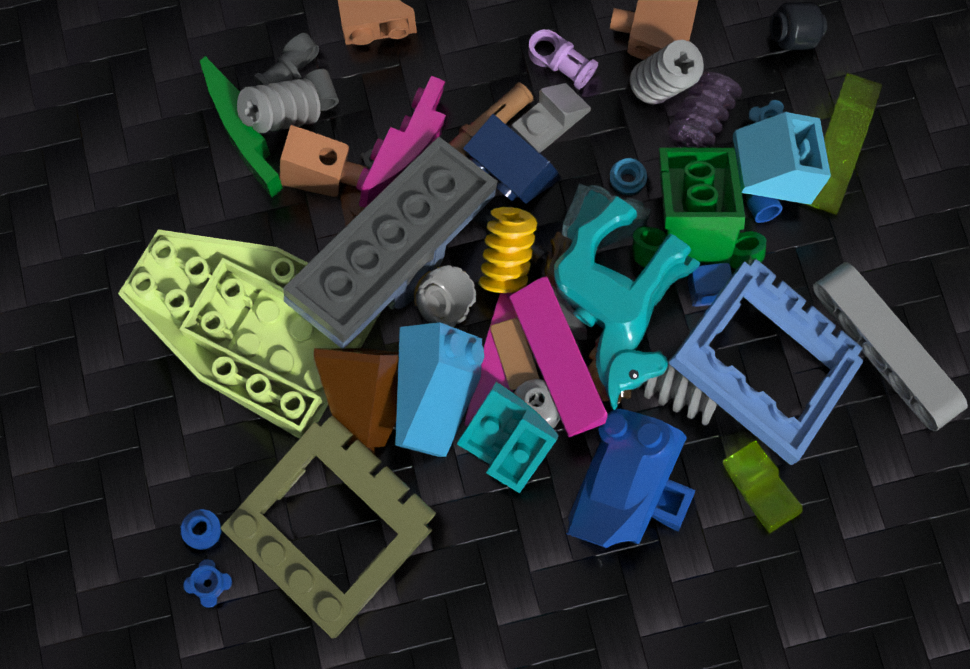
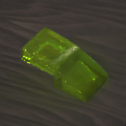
M756 440L723 460V465L736 487L769 533L802 513V505L780 479L779 469Z

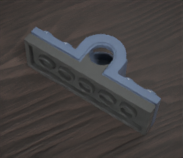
M438 137L283 288L284 302L344 350L386 306H389L392 310L394 308L401 309L414 300L415 287L419 279L428 271H433L440 267L445 255L446 245L495 197L498 181L442 138Z

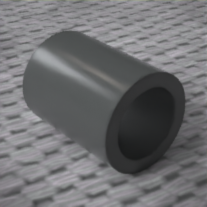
M326 69L314 70L305 76V79L310 80L316 87L320 101V111L331 109L338 104L339 99L329 72Z

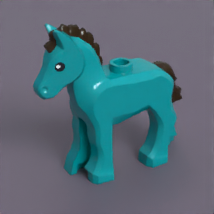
M590 190L587 196L585 195L577 219L567 230V237L557 232L555 238L550 240L552 252L546 253L547 259L544 272L551 286L558 290L561 298L575 309L573 314L578 320L589 327L597 324L603 329L601 335L594 342L595 347L589 354L591 363L588 366V371L602 401L609 400L612 409L616 410L622 398H631L633 389L638 388L651 378L661 376L667 370L668 361L667 357L660 352L636 351L646 332L654 306L662 299L671 284L691 274L700 266V262L689 257L688 254L691 252V248L670 233L635 282L614 270L595 263L596 250L601 240L616 228L630 225L637 217V211L618 196H613L609 200L602 194Z

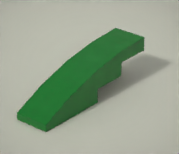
M205 56L200 60L211 99L225 131L248 170L273 198L283 187L278 173L265 161L271 155L266 140L252 126H246L242 123L237 111V100L240 91Z

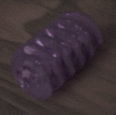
M703 72L699 81L689 90V97H686L683 101L682 109L675 115V121L668 127L671 139L680 148H706L704 145L714 144L715 136L712 133H719L722 130V124L719 121H726L728 119L729 113L727 110L734 108L736 105L734 98H738L742 94V88L739 84L723 74Z

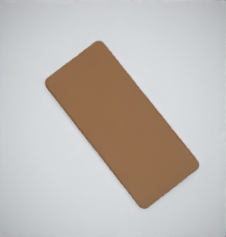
M518 318L491 325L490 329L509 388L514 390L525 381L539 379L526 336Z

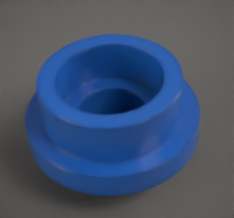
M204 509L195 510L189 513L182 522V538L194 549L203 550L210 548L218 541L221 535V523L211 511ZM200 522L206 523L207 530L204 534H194L196 524Z

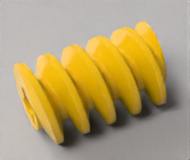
M500 207L490 211L491 215L499 220H492L487 224V229L494 234L487 235L485 238V243L492 248H487L483 252V257L488 261L481 266V271L486 275L480 277L479 285L488 291L496 293H514L526 287L528 283L527 273H529L531 265L529 260L533 252L531 246L535 240L533 232L536 230L537 221L534 216L522 209Z

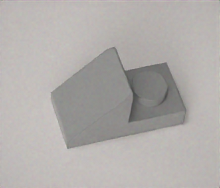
M566 83L545 87L539 91V103L513 123L512 130L536 151L541 153L590 112L591 107Z

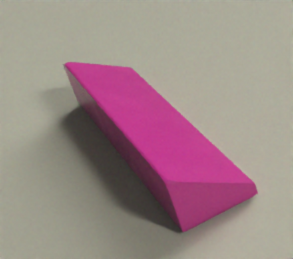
M542 277L509 296L568 437L605 424L607 412L548 277Z

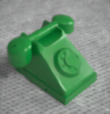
M659 148L661 192L667 235L653 227L637 228L633 233L632 256L634 260L645 268L663 241L671 233L691 248L688 256L696 259L700 264L729 263L732 268L737 269L743 262L750 265L755 258L762 262L765 258L767 243L765 236L754 231L739 233L740 230H744L745 212L735 148Z

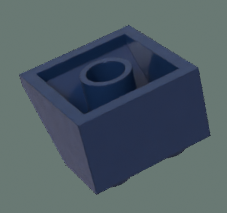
M494 114L490 116L463 148L472 157L470 160L486 173L490 172L499 180L496 188L511 201L517 196L526 204L553 186L561 178V175L545 157Z

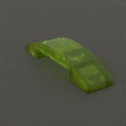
M849 73L846 74L824 137L831 177L812 204L806 205L837 215L863 145L882 84Z

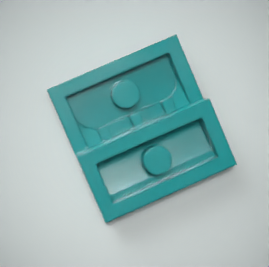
M496 382L464 430L457 445L490 464L486 472L488 475L520 493L559 435L531 406Z

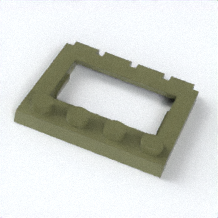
M334 416L328 418L323 425L314 422L220 528L331 638H336L430 534L432 529L427 524L436 514L416 493L403 503L401 500L410 488L387 466L375 476L373 472L379 467L381 460L361 441L356 440L346 449L345 446L352 439L353 434ZM315 456L398 533L394 540L387 547H384L358 576L359 579L345 594L263 515L277 499L281 500L306 472L304 468Z

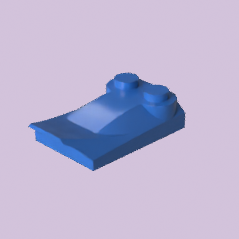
M616 409L610 411L607 414L606 423L599 426V434L602 439L568 517V535L605 548L625 541L640 544L687 439L681 430L659 419L625 409Z

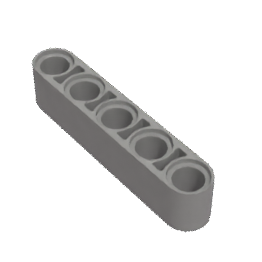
M848 262L842 263L813 284L814 292L822 305L849 337L863 347L861 351L927 428L937 431L967 409V400L960 389Z

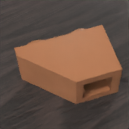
M338 0L346 45H366L377 39L389 37L401 39L409 34L417 33L414 9L400 0Z

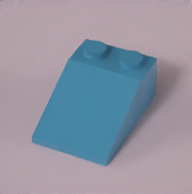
M441 322L400 327L396 446L437 457H446L481 378V365L484 360L482 338Z

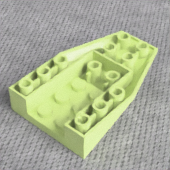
M157 230L118 293L119 296L201 382L299 439L314 422H319L328 406V401L314 359V348L340 347L284 302L283 290L308 262L278 247ZM380 313L346 348H361Z

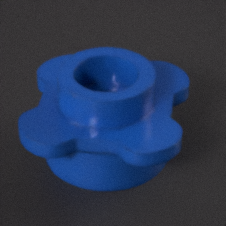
M209 559L201 561L199 567L191 574V577L186 578L184 581L185 591L198 596L201 599V604L206 608L214 607L217 604L218 596L232 586L231 576L227 573L222 574L216 569L215 563ZM211 580V586L205 587V581Z

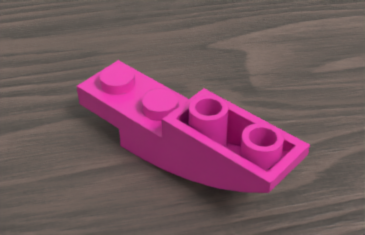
M431 76L426 88L419 87L411 106V108L415 109L413 116L406 115L399 130L390 127L384 140L377 139L370 157L374 161L371 169L364 167L357 182L356 189L361 190L359 206L366 208L429 145L441 136L446 115L436 110L441 100L445 81Z

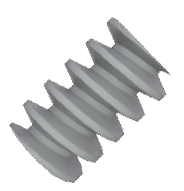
M673 41L634 66L630 74L632 91L637 98L645 103L659 104L693 86L699 81L703 73L704 64L700 51L689 41Z
M304 78L270 83L268 85H257L256 87H245L238 96L237 111L238 117L243 124L252 126L258 133H266L269 130L288 129L291 125L300 127L304 124H314L320 116V101L315 85L310 80Z
M669 363L664 374L647 380L637 388L638 390L642 385H645L644 397L650 399L658 391L659 404L662 406L673 398V411L675 412L688 405L687 417L690 419L701 411L702 424L705 426L709 423L717 406L716 402Z

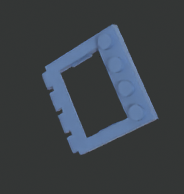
M755 258L750 265L743 262L736 269L668 363L786 462L793 465L800 460L863 363V360L858 356L863 347L842 330L835 336L831 333L836 325L812 305L806 311L802 310L801 308L806 300L784 281H781L776 287L772 285L776 275ZM743 297L830 369L806 404V408L798 420L795 417L788 418L777 409L776 401L764 391H755L746 383V376L734 366H725L715 357V351L708 346L715 335L723 331L741 304L739 302Z

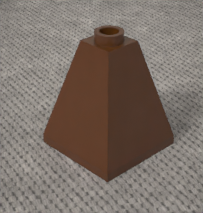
M314 348V359L331 414L353 434L352 439L346 445L351 446L356 440H359L374 454L375 447L386 445L396 423L399 352L367 348H345L344 350L341 348Z

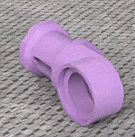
M543 29L536 31L529 40L528 54L530 60L538 66L549 67L553 71L559 70L574 81V86L577 89L583 88L598 67L596 60L592 59L589 61L573 49L574 45L571 42H567L551 30ZM540 41H549L554 45L555 50L551 55L542 56L535 51L534 47Z

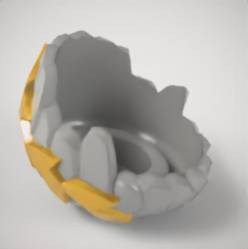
M451 265L437 267V269L428 271L419 279L414 292L415 305L427 322H441L454 327L466 319V315L470 310L469 307L476 302L475 284L469 278V275L459 267H452Z

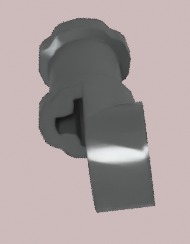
M307 33L295 36L283 49V54L278 57V63L263 74H255L253 76L254 81L257 85H268L270 83L302 79L298 71L313 61L319 52V46Z

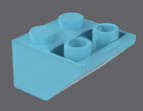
M784 112L737 129L733 133L742 193L811 205L831 177L820 118Z

